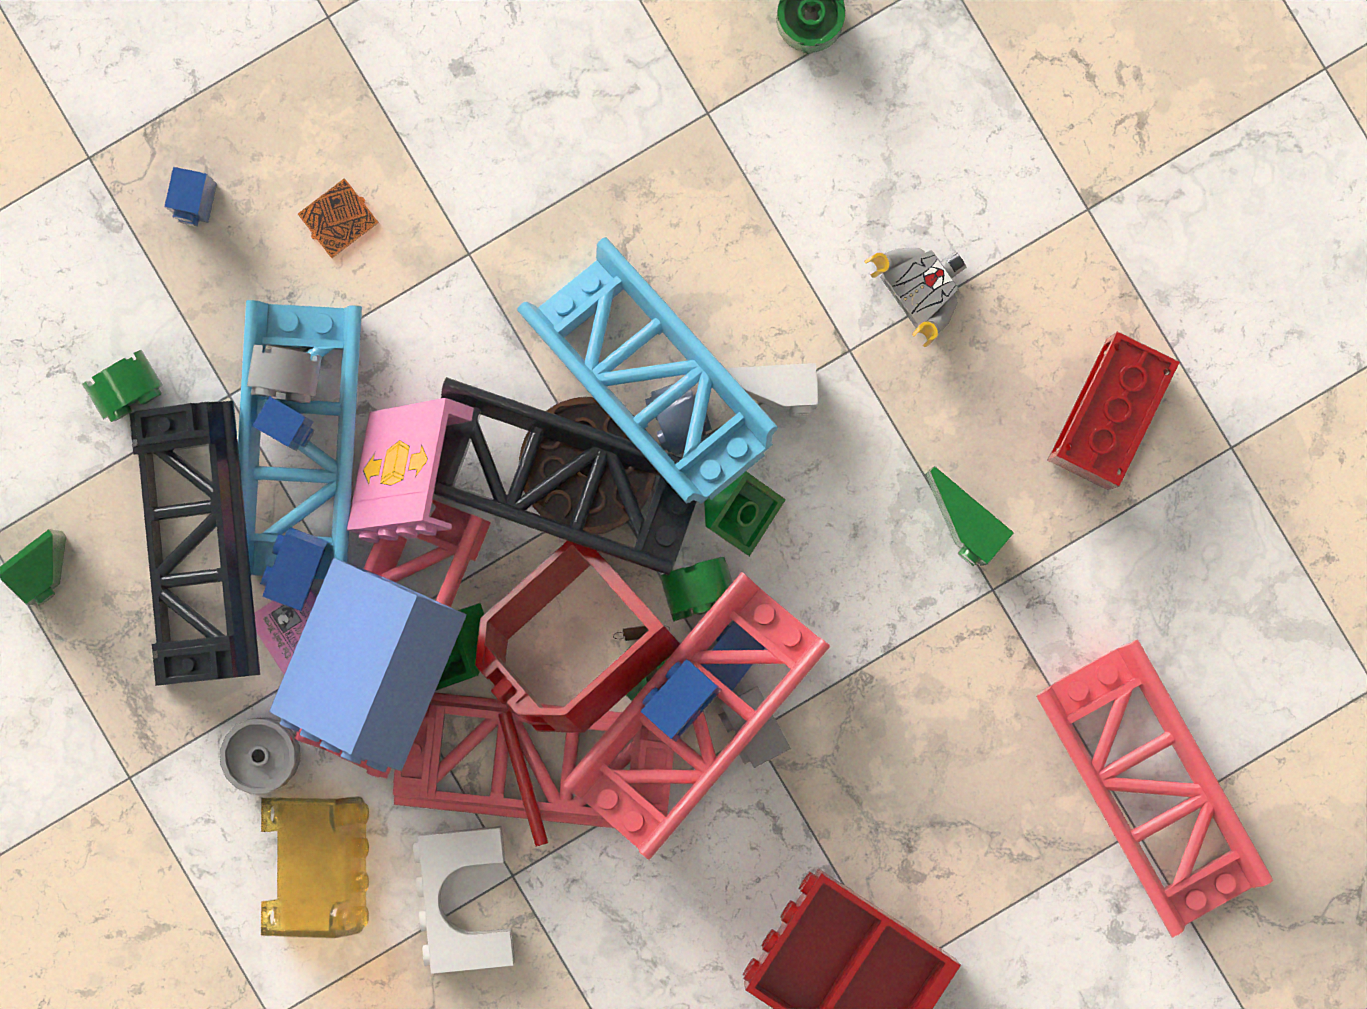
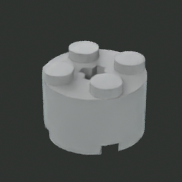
M262 345L253 346L247 383L248 387H252V395L276 397V392L285 393V400L299 403H310L311 397H316L322 356H312L311 361V353L272 347V349L265 348L263 353Z

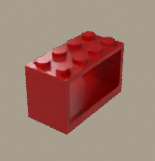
M1118 331L1108 337L1047 461L1106 490L1119 487L1180 362Z

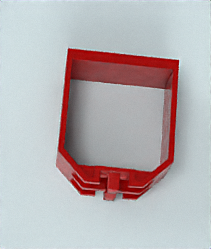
M566 541L480 618L475 666L486 679H490L495 685L491 692L498 701L506 705L514 714L516 713L518 716H521L537 732L584 733L668 658L680 643L598 551ZM592 566L649 631L563 708H544L506 665L508 639L588 567Z

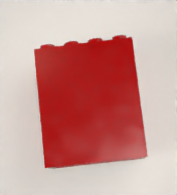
M818 868L815 874L810 871L807 873L798 888L802 894L796 903L792 900L788 902L780 915L783 923L778 931L770 930L761 944L764 951L759 960L752 958L742 974L745 980V990L773 1009H933L961 964L955 957Z

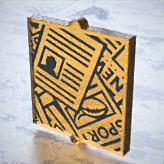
M345 178L298 213L299 217L312 232L311 238L318 240L331 258L335 257L379 223L364 204L365 198L359 197Z

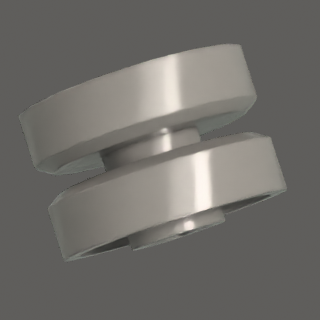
M253 718L235 725L225 736L220 748V766L226 779L235 788L249 794H266L286 785L296 774L300 763V745L298 740L294 739L295 733L291 729L280 725V721L273 718ZM257 749L262 750L265 754V759L259 762L254 758L258 754Z

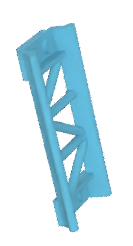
M604 237L597 243V260L541 306L537 307L529 302H523L517 311L686 503L695 500L702 504L708 498L712 500L765 456L764 452L773 445L772 436L777 431L778 426L609 239ZM622 290H625L652 321L599 363L612 300ZM596 312L586 359L584 360L565 337ZM661 333L687 359V361L612 371L655 335H660ZM685 375L635 417L608 388V386ZM699 382L684 455L675 464L645 428L648 427L647 424ZM711 388H713L736 415L700 444Z
M246 300L238 449L251 575L263 576L267 565L273 567L277 555L272 553V549L278 534H284L289 527L292 528L333 496L332 537H318L328 541L315 579H325L333 558L348 563L349 531L347 526L351 510L362 306L334 308L277 305L256 300ZM254 345H262L263 353L266 346L312 348L306 352L311 353V361L312 356L320 355L324 357L333 349L342 350L339 402L310 401V403H299L285 399H276L300 414L338 416L336 460L310 441L306 447L299 446L298 448L299 451L323 469L259 466L261 431L252 425L269 397L252 395V387L247 386ZM258 480L328 483L261 534L255 533Z

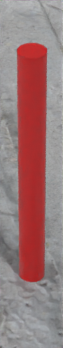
M512 712L498 714L535 847L541 846L549 842Z

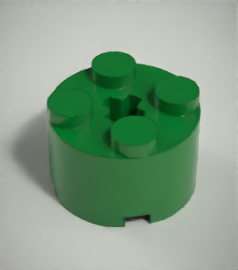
M780 0L776 16L778 31L783 40L798 51L806 54L822 51L830 47L841 34L845 21L844 0ZM805 10L809 13L818 12L816 21L813 19L806 20L804 18Z
M142 350L133 353L136 360H133L132 357L129 359L123 358L92 377L95 382L94 384L91 381L82 383L103 420L109 418L110 422L117 421L133 412L130 407L133 403L138 401L140 405L146 404L162 394L159 388L163 384Z
M718 557L686 568L682 567L673 570L670 576L666 574L660 575L673 622L692 617L691 610L693 615L707 613L733 583L725 557Z

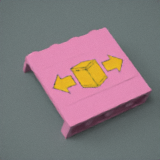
M442 398L370 412L347 530L359 534V539L363 541L378 543L380 538L386 540H398V536L416 538L418 533L433 536L436 535L437 531L451 529L452 524L429 517L445 429L447 425L472 421L474 408Z

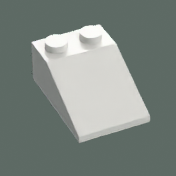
M816 363L725 368L752 399L780 411H789L790 417L809 416L811 409H816L818 406Z

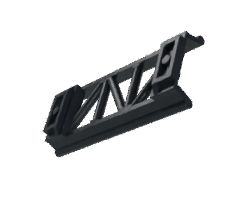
M445 378L441 399L447 398L473 407L474 410L472 421L446 426L434 495L670 576L697 501L692 500L686 503L631 440L457 380ZM481 415L530 431L507 495L479 424ZM544 437L585 450L522 496ZM471 442L493 499L455 486ZM667 453L668 456L675 462V464L682 459L681 457ZM592 463L570 525L527 511L532 505ZM607 463L637 538L635 548L584 530ZM623 464L660 476L645 520Z
M234 401L187 403L129 413L133 455H138L154 613L156 643L151 645L155 686L261 675ZM209 446L212 481L174 451ZM153 454L157 455L210 497V500L158 507ZM209 514L163 561L159 520ZM217 527L221 568L170 574ZM222 582L227 636L168 588ZM168 607L206 638L171 642Z

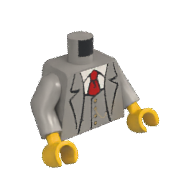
M920 248L895 249L884 254L876 253L864 261L865 264L873 262L877 267V271L870 274L871 277L875 278L882 274L881 280L916 328L912 335L916 336L917 333L924 334L927 341L923 346H929L938 333L949 324L958 303L955 293L959 288L952 278L967 268L963 259L955 251L940 261L932 250L925 253Z

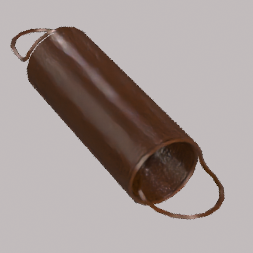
M644 625L625 628L623 632L617 633H623L625 641L640 639L649 630Z

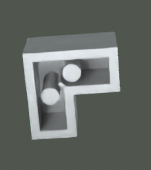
M758 686L738 696L755 711L765 700ZM724 703L721 705L724 712L718 715L727 732L734 730L737 733L746 721ZM773 715L739 754L744 764L751 762L752 766L756 768L791 749Z

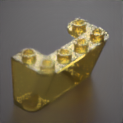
M261 797V832L277 831V898L261 901V936L339 938L359 934L367 926L369 911L366 907V891L369 887V876L366 872V857L369 853V842L366 838V823L369 819V807L362 797ZM272 806H273V808H274V818H273V821L271 820V809H272ZM272 909H273V912H274V920H273V923L271 924L270 916H271V911H272Z

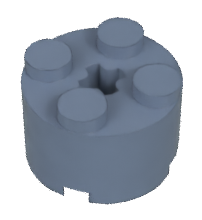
M674 384L652 391L651 397L645 399L646 406ZM692 389L688 390L655 417L661 427V430L657 431V436L662 449L667 450L668 453L672 452L675 456L684 453L696 398V395H693ZM707 412L700 444L710 436L709 434L706 435V432L712 430Z

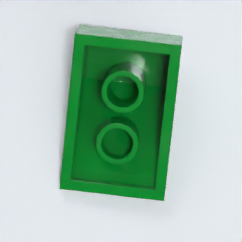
M932 467L925 476L953 541L960 548L957 554L971 566L977 564L980 566L988 565L1014 532L937 467Z

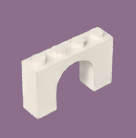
M502 826L420 834L418 842L413 843L414 862L421 865L422 876L416 877V888L418 897H424L425 911H419L421 932L427 931L428 945H423L424 966L430 965L431 974L513 966L515 956L512 928L475 932L466 931L449 921L441 905L442 886L446 878L453 871L465 866L503 863L505 861Z

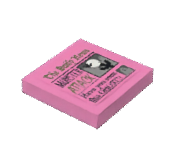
M310 590L306 604L301 611L271 601L255 612L256 632L284 675L317 599L312 590Z

